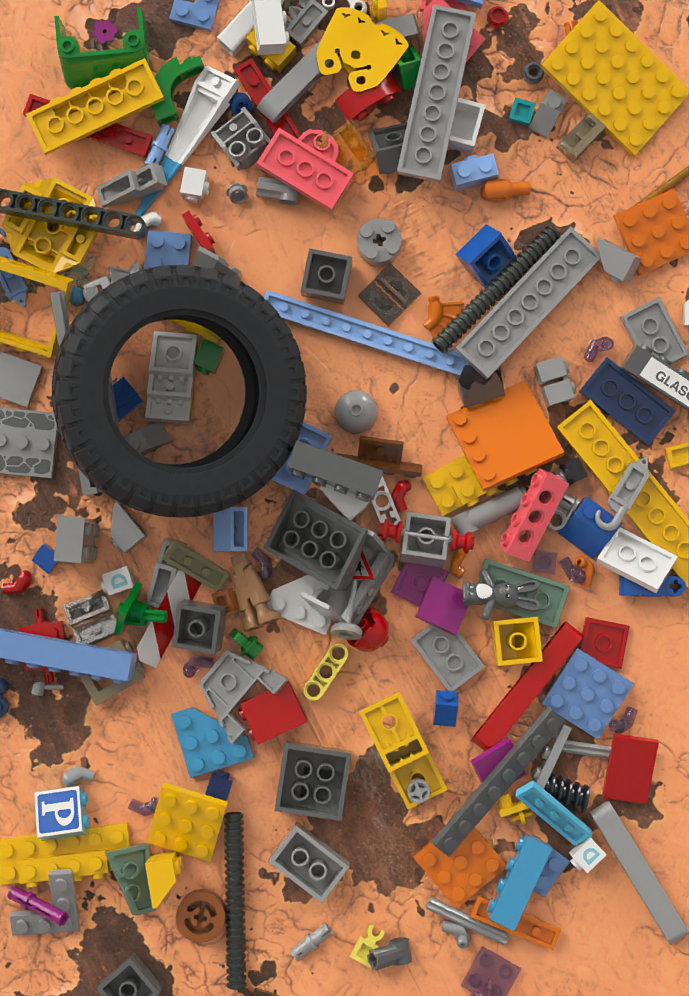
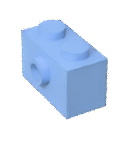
M493 153L480 157L476 155L464 158V161L451 164L449 170L455 192L483 185L488 180L497 179L499 175Z
M230 507L213 513L214 552L247 551V507Z

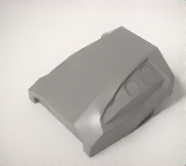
M245 107L215 132H210L213 139L230 158L238 171L254 165L271 141Z

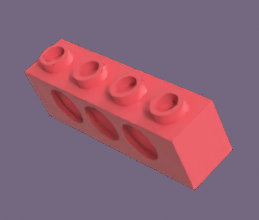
M541 468L538 469L531 479V485L527 493L521 498V504L517 512L511 518V524L507 532L501 537L499 546L507 554L527 562L530 561L569 483L553 473ZM545 491V495L539 498L540 494ZM535 511V514L529 518V515ZM525 531L524 535L519 537L520 533Z

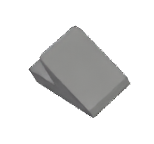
M549 89L528 129L547 139L568 98Z

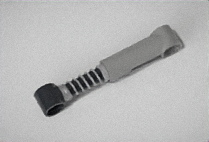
M579 457L560 465L559 470L557 469L552 472L563 478L569 485L588 477ZM525 485V488L517 486L485 503L452 517L451 521L458 534L465 535L467 531L472 533L517 511L521 504V498L527 493L530 485Z

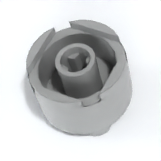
M382 218L366 222L358 233L357 248L360 257L374 267L390 265L397 258L401 248V234L397 226L391 220ZM376 240L383 242L382 246H378Z

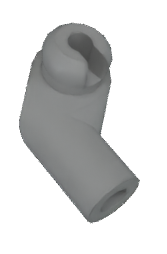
M75 766L63 774V784L71 787L79 779L93 782L96 772L81 766Z
M443 920L442 932L453 934L459 948H467L470 942V935L466 928L455 922Z

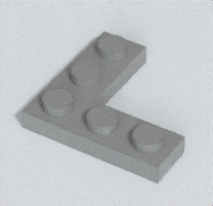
M72 869L50 870L48 875L53 906L68 913L67 922L63 926H58L56 923L32 910L11 911L12 936L79 931L80 920Z

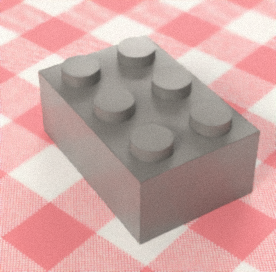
M58 516L54 561L93 564V560H96L98 552L97 547L94 546L95 538L99 536L97 520L83 517Z
M299 822L294 824L268 861L321 903L324 902L350 867L349 861Z

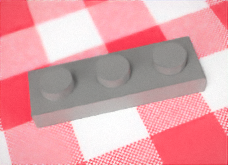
M565 724L552 737L553 740L550 746L545 747L541 756L543 762L533 772L532 778L543 789L572 729Z

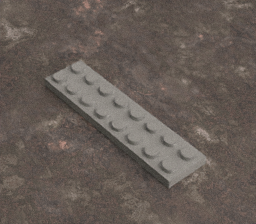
M433 4L397 168V174L440 183L476 17L474 12Z
M570 227L454 350L487 380L601 258L600 253Z

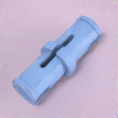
M162 124L156 140L151 143L152 148L146 161H144L145 165L152 162L159 164L163 153H166L168 150L167 145L172 134L175 132L173 128L169 129L170 126Z

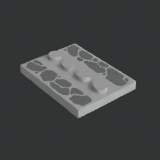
M0 408V474L53 479L58 437L54 413Z

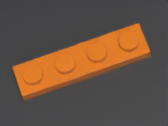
M477 895L470 913L471 918L554 951L561 933L560 927L522 913L516 929L513 931L490 920L486 909L491 899Z

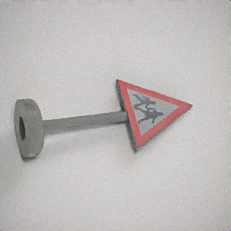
M363 550L356 572L352 578L346 621L335 623L331 627V634L345 640H358L362 638L361 628L351 624L358 580L376 581Z

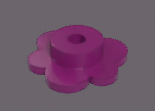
M105 20L104 22L97 21L94 25L93 36L97 38L100 44L104 45L108 41H114V35L117 34L118 29L115 25L111 24L110 20Z

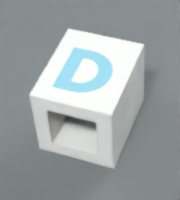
M130 566L102 574L103 580H100L101 587L104 593H108V596L132 589L135 585Z
M591 837L577 844L569 852L573 858L570 862L579 871L583 868L586 873L592 870L607 855Z

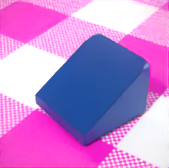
M46 543L41 545L32 559L34 563L48 574L60 562L54 561L55 550Z

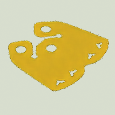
M341 7L336 9L320 41L316 57L319 71L323 75L335 74L341 70L342 66L337 53H335V49H340L343 62L354 68L371 65L370 70L354 71L348 77L353 91L361 92L379 85L409 45L405 37L391 26L386 24L376 25L366 13L352 8ZM342 13H344L345 15L350 14V16L344 18ZM358 17L360 18L361 21H362V20L365 21V23H358V22H359ZM381 31L389 33V35L383 36V33ZM397 38V39H398V42H399V43H402V45H400V44H397V45H396V40H395V39ZM353 51H359L360 58L353 59L351 57V53ZM328 59L334 61V66L331 68H327L324 64ZM364 76L366 82L363 85L356 82L357 77Z

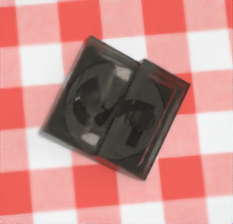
M390 263L359 293L358 297L389 327L421 295V292Z
M103 590L63 605L76 642L93 645L117 635L114 633L117 619L110 601Z

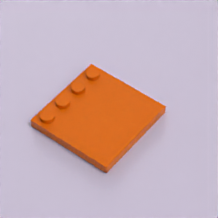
M526 380L504 389L505 396L470 407H464L446 416L483 492L564 456V451Z

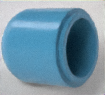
M73 287L69 302L74 306H81L86 301L83 290Z

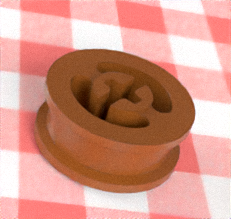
M198 889L188 893L182 899L176 912V924L180 933L186 939L196 943H205L213 940L219 935L225 924V904L221 897L211 890ZM206 901L215 908L216 913H213L211 908L206 905L204 909L205 917L201 923V928L206 927L209 923H213L214 926L212 928L199 931L189 925L186 918L191 920L193 926H197L199 921L198 914L202 904H198L191 909L189 907L191 903Z

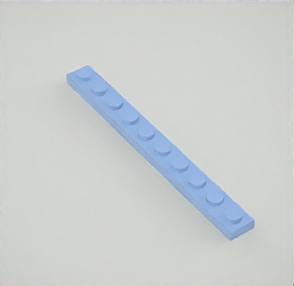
M269 290L266 291L264 299L269 301L284 320L456 376L461 375L465 365H470L454 350L448 349L447 353H442L432 343Z

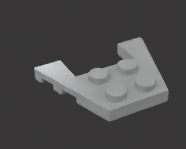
M226 650L199 682V685L211 708L216 712L221 727L226 731L228 741L231 744H235L247 728L232 714V711L258 680L275 695L287 683L289 678L239 654Z

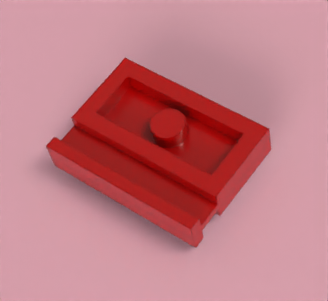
M189 210L182 214L185 224L200 246L216 254L213 247L215 241L209 232L204 233L200 227L203 223L197 214L192 216Z

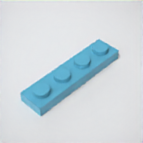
M534 780L516 790V797L574 846L592 837L591 828Z

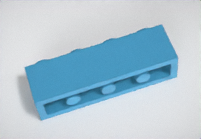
M525 833L523 838L519 837L515 846L517 852L514 858L510 857L505 868L507 874L504 879L500 878L496 887L498 893L495 899L491 898L486 909L490 920L513 931L516 929L552 850L550 844Z

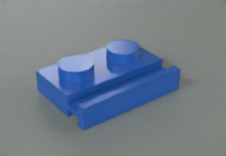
M125 377L120 378L113 384L118 422H120L144 401Z

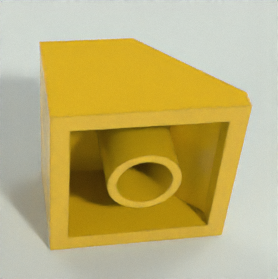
M538 617L490 621L495 665L504 666L543 661Z
M176 851L151 855L145 863L153 909L158 908L181 874V870L184 869L182 856H178Z

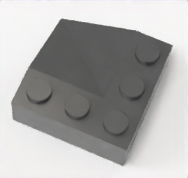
M286 741L275 811L341 821L351 751Z

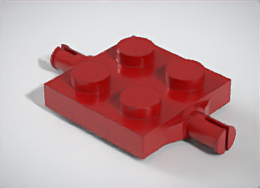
M43 608L34 610L36 623L31 626L18 628L19 632L66 640L63 621H45ZM24 662L25 672L32 670L44 671L45 684L55 682L53 672L48 671L47 666L40 665V668L27 667V663Z

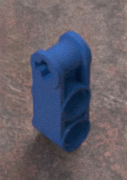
M621 575L619 579V595L680 596L686 588L684 580L676 576H667L657 593ZM673 582L678 584V589H674V593L673 589L669 588V584H673Z

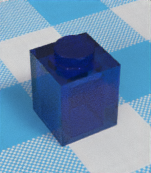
M223 770L213 771L205 795L227 801L234 778L230 777L231 773Z

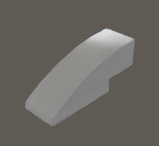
M152 162L137 171L129 169L96 188L101 207L105 208L133 201L167 187L163 167Z
M166 537L162 542L146 599V604L149 606L159 607L179 570L162 559L174 539ZM178 541L185 546L187 545L185 542Z

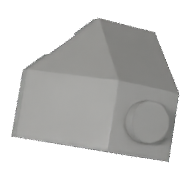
M199 246L192 266L213 269L238 280L241 279V271L233 266L231 269L228 268L229 264L223 258Z

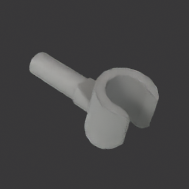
M36 682L31 693L43 696L44 689H64V684Z

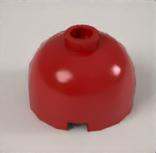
M371 607V610L368 608L357 625L362 630V638L347 640L350 646L363 652H372L379 647H383L389 639V624L385 616L374 607Z

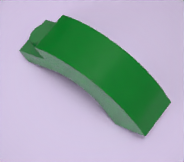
M200 56L196 58L189 57L182 64L175 57L166 62L155 75V80L165 99L152 105L153 113L160 127L162 124L167 125L179 119L173 104V94L176 87L182 81L203 71L204 64Z

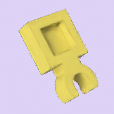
M372 924L367 927L366 939L360 936L350 954L351 958L369 968L371 967L367 958L369 950L378 948L375 943L384 936L383 930H380L378 935L373 936L372 929L374 925Z

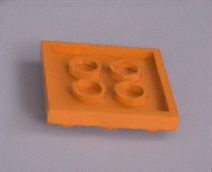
M674 188L613 215L627 250L642 258L636 270L638 276L689 253V222Z
M476 827L449 857L435 847L431 841L413 856L456 909L506 868L507 865Z

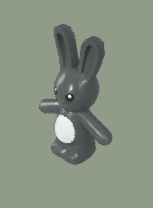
M484 568L480 570L484 583L474 584L463 581V606L485 605L481 614L483 620L490 618L495 604L503 608L515 606L530 612H536L540 609V602L537 600L519 596L535 592L539 588L537 580H529L515 585L500 583L495 586L488 570Z

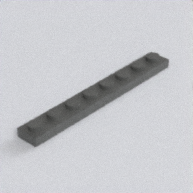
M548 706L431 841L433 845L449 857L566 721Z

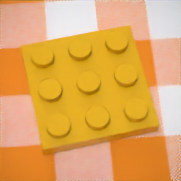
M164 782L147 843L211 862L228 802Z

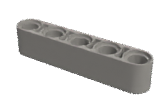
M320 41L259 102L257 109L272 123L279 120L323 75L319 71L316 57ZM335 49V53L340 56V49ZM328 59L324 64L327 68H330L334 61Z

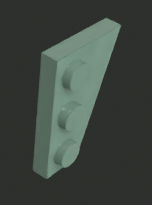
M143 843L105 852L132 915L137 916L156 911V908H152L145 866L146 861L150 857L149 844Z

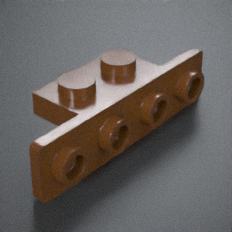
M360 436L358 456L336 453L342 457L382 470L386 475L403 474L408 478L422 476L421 464L401 462L403 441Z

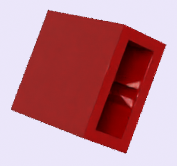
M289 680L277 694L274 695L270 690H266L241 702V708L238 709L242 720L248 721L250 728L247 730L252 741L256 740L258 745L307 722V718Z

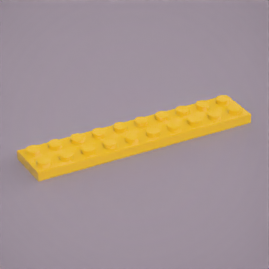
M589 400L556 427L610 495L628 464L640 460L592 400ZM650 473L626 515L648 542L678 556L671 570L677 577L684 580L689 591V519Z

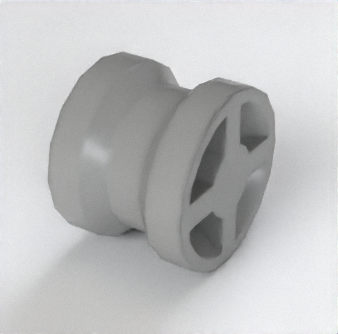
M417 778L410 781L407 793L413 802L423 803L429 798L430 789L426 781Z

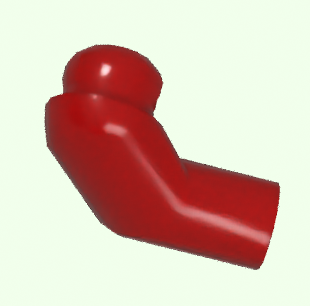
M400 480L396 483L391 494L398 513L407 510L404 497L412 487L408 480Z

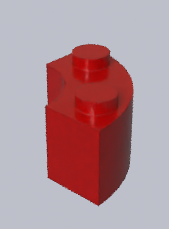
M389 72L376 87L361 92L353 91L352 87H350L335 101L348 122L355 120L360 122L370 115L369 113L379 106L391 104L401 90Z

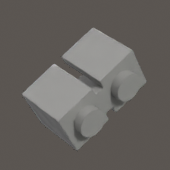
M559 356L535 364L534 370L539 385L561 379L560 382L544 386L541 389L547 408L575 398L576 388L573 381H569L567 378L569 367L566 360L563 361L562 357Z

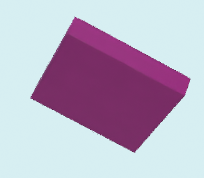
M405 562L391 593L420 606L431 577L434 576L445 582L449 572L440 567Z
M434 576L431 577L415 617L454 636L457 635L468 606H463L462 590Z
M508 737L471 760L481 783L512 749L513 743ZM525 770L518 776L516 780L526 775Z

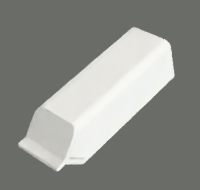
M251 1L217 37L218 44L232 57H235L246 45V37L254 30Z

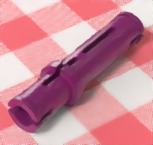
M18 886L10 888L7 895L8 899L22 905L23 909L27 911L32 910L56 923L58 926H63L67 922L69 916L67 912L37 898V895L33 892L28 893Z

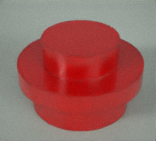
M496 6L489 10L487 22L491 27L499 29L508 22V12L503 7Z

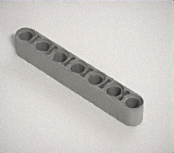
M606 801L590 811L591 817L668 943L672 945L689 935L688 929L610 802Z

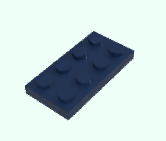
M608 357L603 360L579 390V393L588 400H592L598 408L646 446L653 441L676 412Z

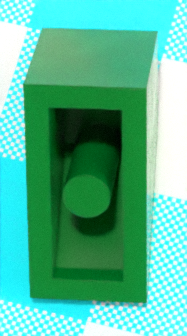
M411 42L408 43L409 47L395 64L400 82L405 90L415 89L421 59Z

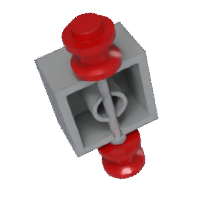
M407 512L404 529H402L403 522L401 521L397 525H391L389 520L385 519L384 523L379 524L378 536L382 537V541L385 542L387 538H394L395 542L399 544L400 538H403L400 553L401 562L443 568L446 562L448 545H450V551L454 552L456 548H462L466 554L474 548L475 537L471 536V532L467 531L465 535H459L457 530L453 529L452 536L449 535L451 518Z

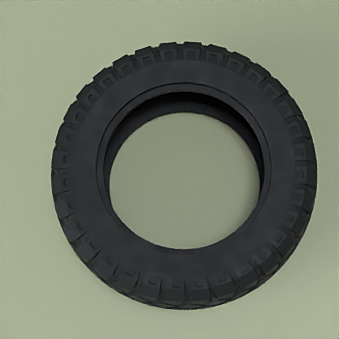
M165 265L137 271L118 279L96 294L76 315L62 339L52 375V405L58 432L66 450L80 471L102 492L125 506L152 515L177 518L203 516L228 509L257 493L276 475L290 456L299 437V431L303 425L306 411L305 404L307 402L306 374L304 363L301 361L299 347L296 340L293 339L290 328L269 301L265 300L260 293L249 285L228 274L192 265ZM182 320L196 323L209 329L219 336L232 350L239 362L244 377L245 402L235 431L215 452L190 463L163 464L154 462L140 454L122 436L110 409L108 385L111 368L116 356L125 342L145 325L157 321Z

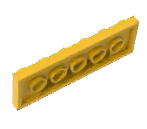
M144 58L123 69H114L104 78H95L85 87L74 88L68 95L55 97L49 104L27 113L26 116L44 154L47 156L165 99Z
M465 455L422 477L442 517L465 504L470 507L480 501L478 497L485 493L489 497L499 491L498 486L483 492ZM533 469L525 473V475L528 476L529 474L537 471L538 469ZM516 477L512 480L505 482L506 486H509L518 481V479Z
M128 822L87 828V835L46 841L37 838V834L1 838L0 885L26 883V887L39 886L41 881H48L50 885L49 871L59 869H72L74 882L84 879L83 876L92 875V879L106 877L105 873L113 871L105 852L131 846Z

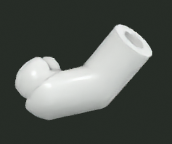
M150 212L141 216L147 227L152 224L153 226H159L162 222V217L157 215L156 212ZM140 223L136 224V227L133 232L139 231L141 229Z

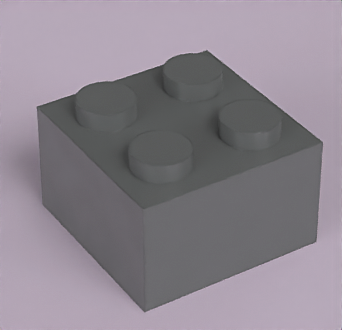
M309 248L301 286V296L344 304L352 267V257Z
M188 599L177 604L172 647L214 655L222 649L227 606Z
M133 952L101 980L96 989L102 996H157L161 992L163 985L137 954Z

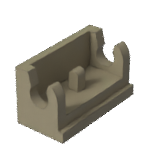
M589 113L556 148L574 163L603 133L606 125Z

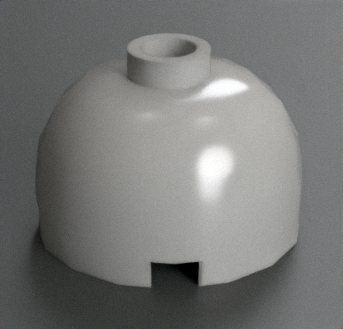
M352 390L344 393L338 399L335 406V418L338 425L344 431L351 434L369 431L378 417V407L375 400L368 393L361 390Z

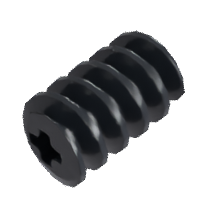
M551 773L544 790L555 797L558 802L564 800V807L567 808L572 803L574 811L578 806H581V813H584L590 796L588 785L584 784L581 786L579 782H574L572 785L571 779L564 781L562 776H558L555 779V775Z

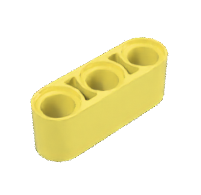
M335 643L329 648L304 687V694L307 699L316 701L323 696L347 660L348 649L344 644ZM336 647L343 648L345 651L344 657L341 659L334 658L332 655L333 649ZM328 665L332 668L333 673L330 677H323L321 675L320 668L322 666ZM311 684L318 685L320 693L316 696L310 695L308 686Z

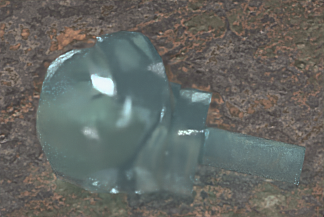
M91 256L83 266L80 265L66 272L64 276L75 279L73 287L82 288L87 283V276L90 274L87 269L96 259Z

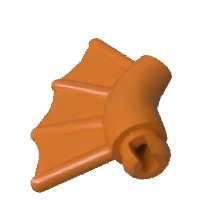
M439 296L428 298L430 304L428 305V318L422 325L431 332L433 338H437V334L442 333V329L447 328L446 325L451 323L453 318L456 319L457 314H461L460 311L464 305L463 301L440 303Z

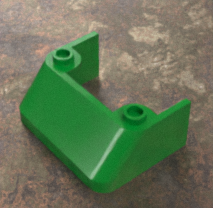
M137 8L139 30L128 31L123 36V48L80 52L77 40L66 36V29L60 17L54 16L57 50L64 81L68 88L72 90L77 87H85L95 78H104L114 69H123L144 58L150 67L147 23L142 8Z

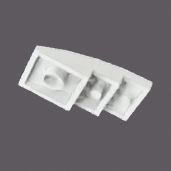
M154 331L149 364L146 421L177 424L190 423L195 365L193 362L197 353V334Z

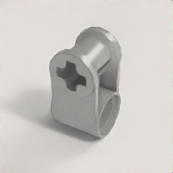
M564 493L554 513L560 519V524L558 527H555L549 522L546 529L552 532L562 529L575 511L580 499H575Z

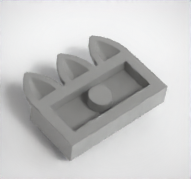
M298 0L303 9L296 6L288 7L289 13L294 20L286 18L284 29L288 31L289 38L301 47L329 15L328 10L315 0Z

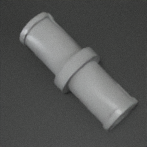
M326 922L313 933L306 934L304 940L290 949L292 956H296V961L299 962L312 950L316 951L322 942L334 934L331 927H327L328 924Z

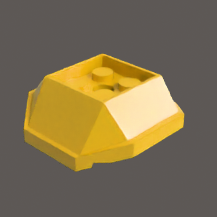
M55 177L23 184L19 190L22 193L96 207L92 196ZM32 202L25 203L23 210H29L32 207ZM47 207L45 209V214H51L54 210V207ZM69 211L66 215V218H73L76 214V211ZM7 214L2 222L14 256L37 268L56 274L82 265L99 233L59 225V229L56 232H50V227L53 223ZM91 215L88 218V223H94L98 215Z

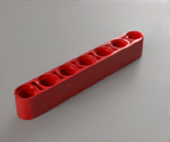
M565 621L543 647V661L532 662L477 730L471 741L484 751L501 742L579 644L584 635Z

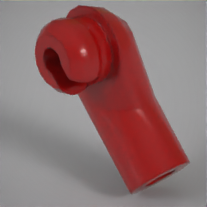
M23 570L20 572V576L15 583H3V594L25 592L32 583L31 572Z

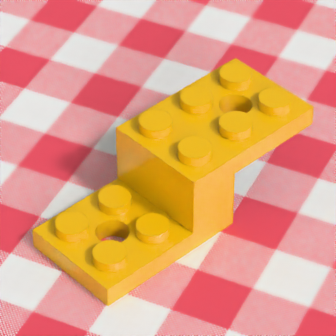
M399 691L359 711L408 810L421 804L410 800L407 793L408 784L414 774L420 773L424 776V781L427 782L430 789V795L427 800L448 790ZM390 715L395 718L396 723L393 727L386 728L382 722L385 716Z

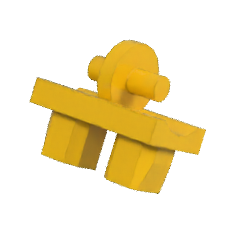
M508 792L504 793L498 800L499 807L497 810L501 818L517 812V814L510 816L511 822L520 820L523 826L526 825L525 818L533 816L531 809L522 812V810L529 807L520 800L512 803Z

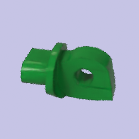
M236 628L229 634L242 646L241 654L243 656L246 654L251 659H254L264 647L257 641L258 637L250 636L247 638Z

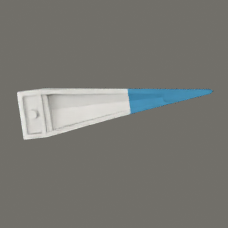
M206 65L194 82L180 122L160 165L163 167L167 184L229 107V100L240 86L236 79ZM163 189L144 196L135 215L143 216Z

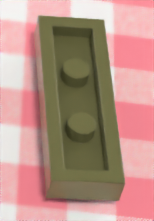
M175 539L162 557L164 561L216 592H219L230 575L228 571Z

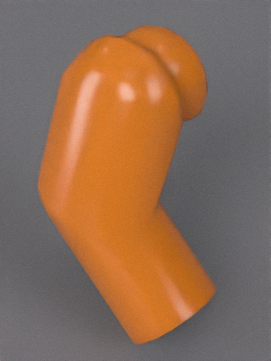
M457 548L451 561L450 573L457 578H462L466 571L464 567L460 566L467 555L462 548Z
M578 556L575 559V565L583 574L580 585L591 588L595 567L586 556Z

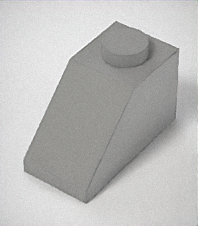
M598 238L596 243L604 271L611 275L610 279L620 284L622 281L631 282L642 258L606 239Z
M162 422L140 428L124 436L126 441L143 456L172 441Z
M116 502L113 506L110 534L113 541L111 543L119 552L128 553L148 536L120 502Z

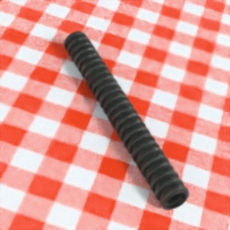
M546 225L545 229L541 230V234H537L536 239L533 238L531 243L527 244V248H523L522 253L519 252L517 257L513 258V262H509L508 267L505 266L503 271L498 273L499 276H495L494 281H490L489 285L484 287L485 290H481L479 292L480 295H476L475 300L472 299L470 304L465 306L466 309H462L460 311L461 314H457L456 319L453 318L451 323L446 325L447 328H443L442 333H438L437 338L434 337L432 339L434 346L440 352L447 353L448 348L451 349L452 344H456L457 339H461L462 334H466L467 329L470 330L471 325H475L476 320H480L481 315H485L486 310L489 311L490 306H494L495 301H499L500 296L503 297L505 292L509 291V287H513L514 282L517 283L519 278L523 277V273H527L528 268L531 269L533 264L538 261L537 259H540L542 254L544 255L552 247L551 245L561 237L559 231L554 226Z
M227 812L224 814V818H226V821H224V825H226V828H224V832H226V835H224V839H226L224 846L227 848L224 850V853L227 854L224 857L227 861L225 863L227 868L225 870L227 875L225 877L227 882L225 884L227 889L225 891L227 896L225 899L227 903L225 909L228 910L225 913V916L228 917L226 919V924H228L226 926V931H228L226 934V938H228L226 941V945H228L226 948V952H228L226 955V959H228L226 966L229 967L226 973L229 974L227 976V981H229L227 988L232 990H240L247 985L244 982L246 980V975L244 974L246 973V968L244 967L246 965L244 960L246 958V954H244L246 951V947H244L246 940L243 938L246 937V933L243 931L246 928L243 925L245 923L243 918L245 916L243 911L245 909L243 904L245 902L243 897L245 895L243 890L245 884L242 881L245 880V877L242 876L244 874V869H242L244 867V862H242L244 860L242 855L244 853L242 848L244 845L242 841L244 838L242 834L244 828L241 825L244 824V821L241 818L244 815L241 812Z

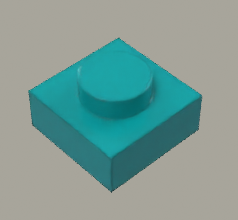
M515 97L508 120L529 126L536 103Z

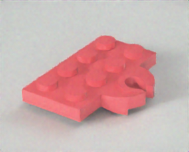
M278 128L257 161L256 166L331 212L354 173L336 163L338 145L334 138L330 136L327 141V147L320 148L316 145V141L322 138L324 131L312 130L311 128L297 139Z

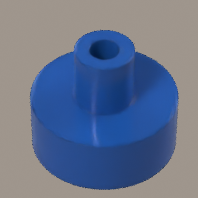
M236 93L229 101V106L234 115L240 113L243 107L248 112L252 109V102L245 93Z

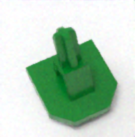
M136 582L125 602H120L115 614L119 616L114 633L123 635L127 625L146 626L148 621L165 623L167 622L168 613L162 610H150L146 603L138 601L143 584Z

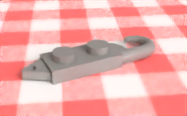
M647 456L628 464L608 498L610 509L616 513L612 521L604 523L600 518L601 511L597 510L595 521L601 529L605 531L616 529L627 511L631 508L650 475L648 472Z

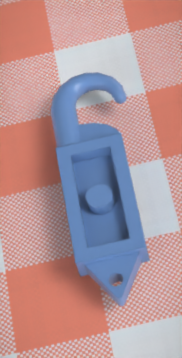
M0 228V233L6 237L5 230ZM0 247V256L15 260L8 248ZM0 270V282L8 299H13L23 307H26L27 292L30 290L24 278Z

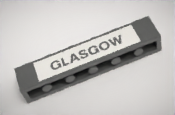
M641 344V346L634 345L620 367L689 411V373L680 367L677 370L670 366L672 362L661 355L657 358L651 354L653 350L644 344Z

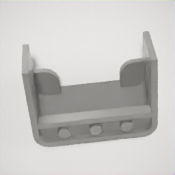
M368 530L362 550L376 581L358 580L351 624L354 625L359 624L395 561L391 551L376 533ZM352 580L346 591H338L329 587L328 590L318 589L312 596L304 592L300 596L313 609L335 623L345 622Z

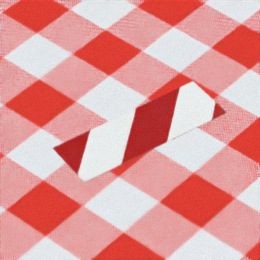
M178 570L157 609L167 611V622H150L134 652L138 653L136 660L155 668L157 667L174 635L177 604L184 599L193 600L201 585L200 581Z

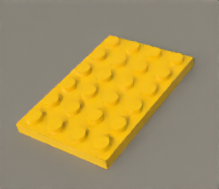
M600 0L591 7L539 66L588 114H593L602 124H605V131L632 157L641 150L689 95V88Z

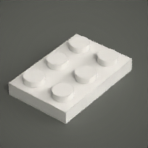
M620 527L606 544L596 563L657 593L678 556Z

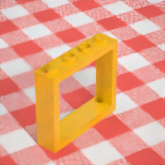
M0 256V270L62 289L65 294L68 310L75 279ZM55 322L49 345L1 329L0 345L15 346V349L20 352L30 351L36 353V356L39 358L45 357L49 359L57 354L59 347Z

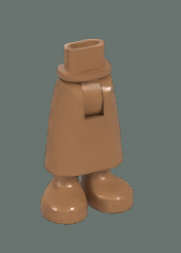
M246 552L231 557L230 559L233 567H231L233 572L232 579L239 612H244L245 615L244 631L250 632L263 627L264 624L282 619L279 611L269 610L266 606V603L270 602L271 599L257 570L252 564V560H248Z

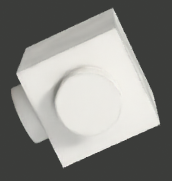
M184 168L180 194L182 198H185V201L191 203L204 202V196H208L210 190V182H207L208 174L206 170Z

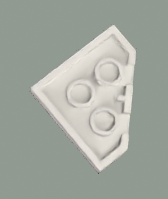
M306 575L272 590L270 595L271 601L266 606L269 610L279 611L282 618L326 635L331 623V619L313 609L300 596L302 592L312 596L320 588L328 590V585L314 577Z

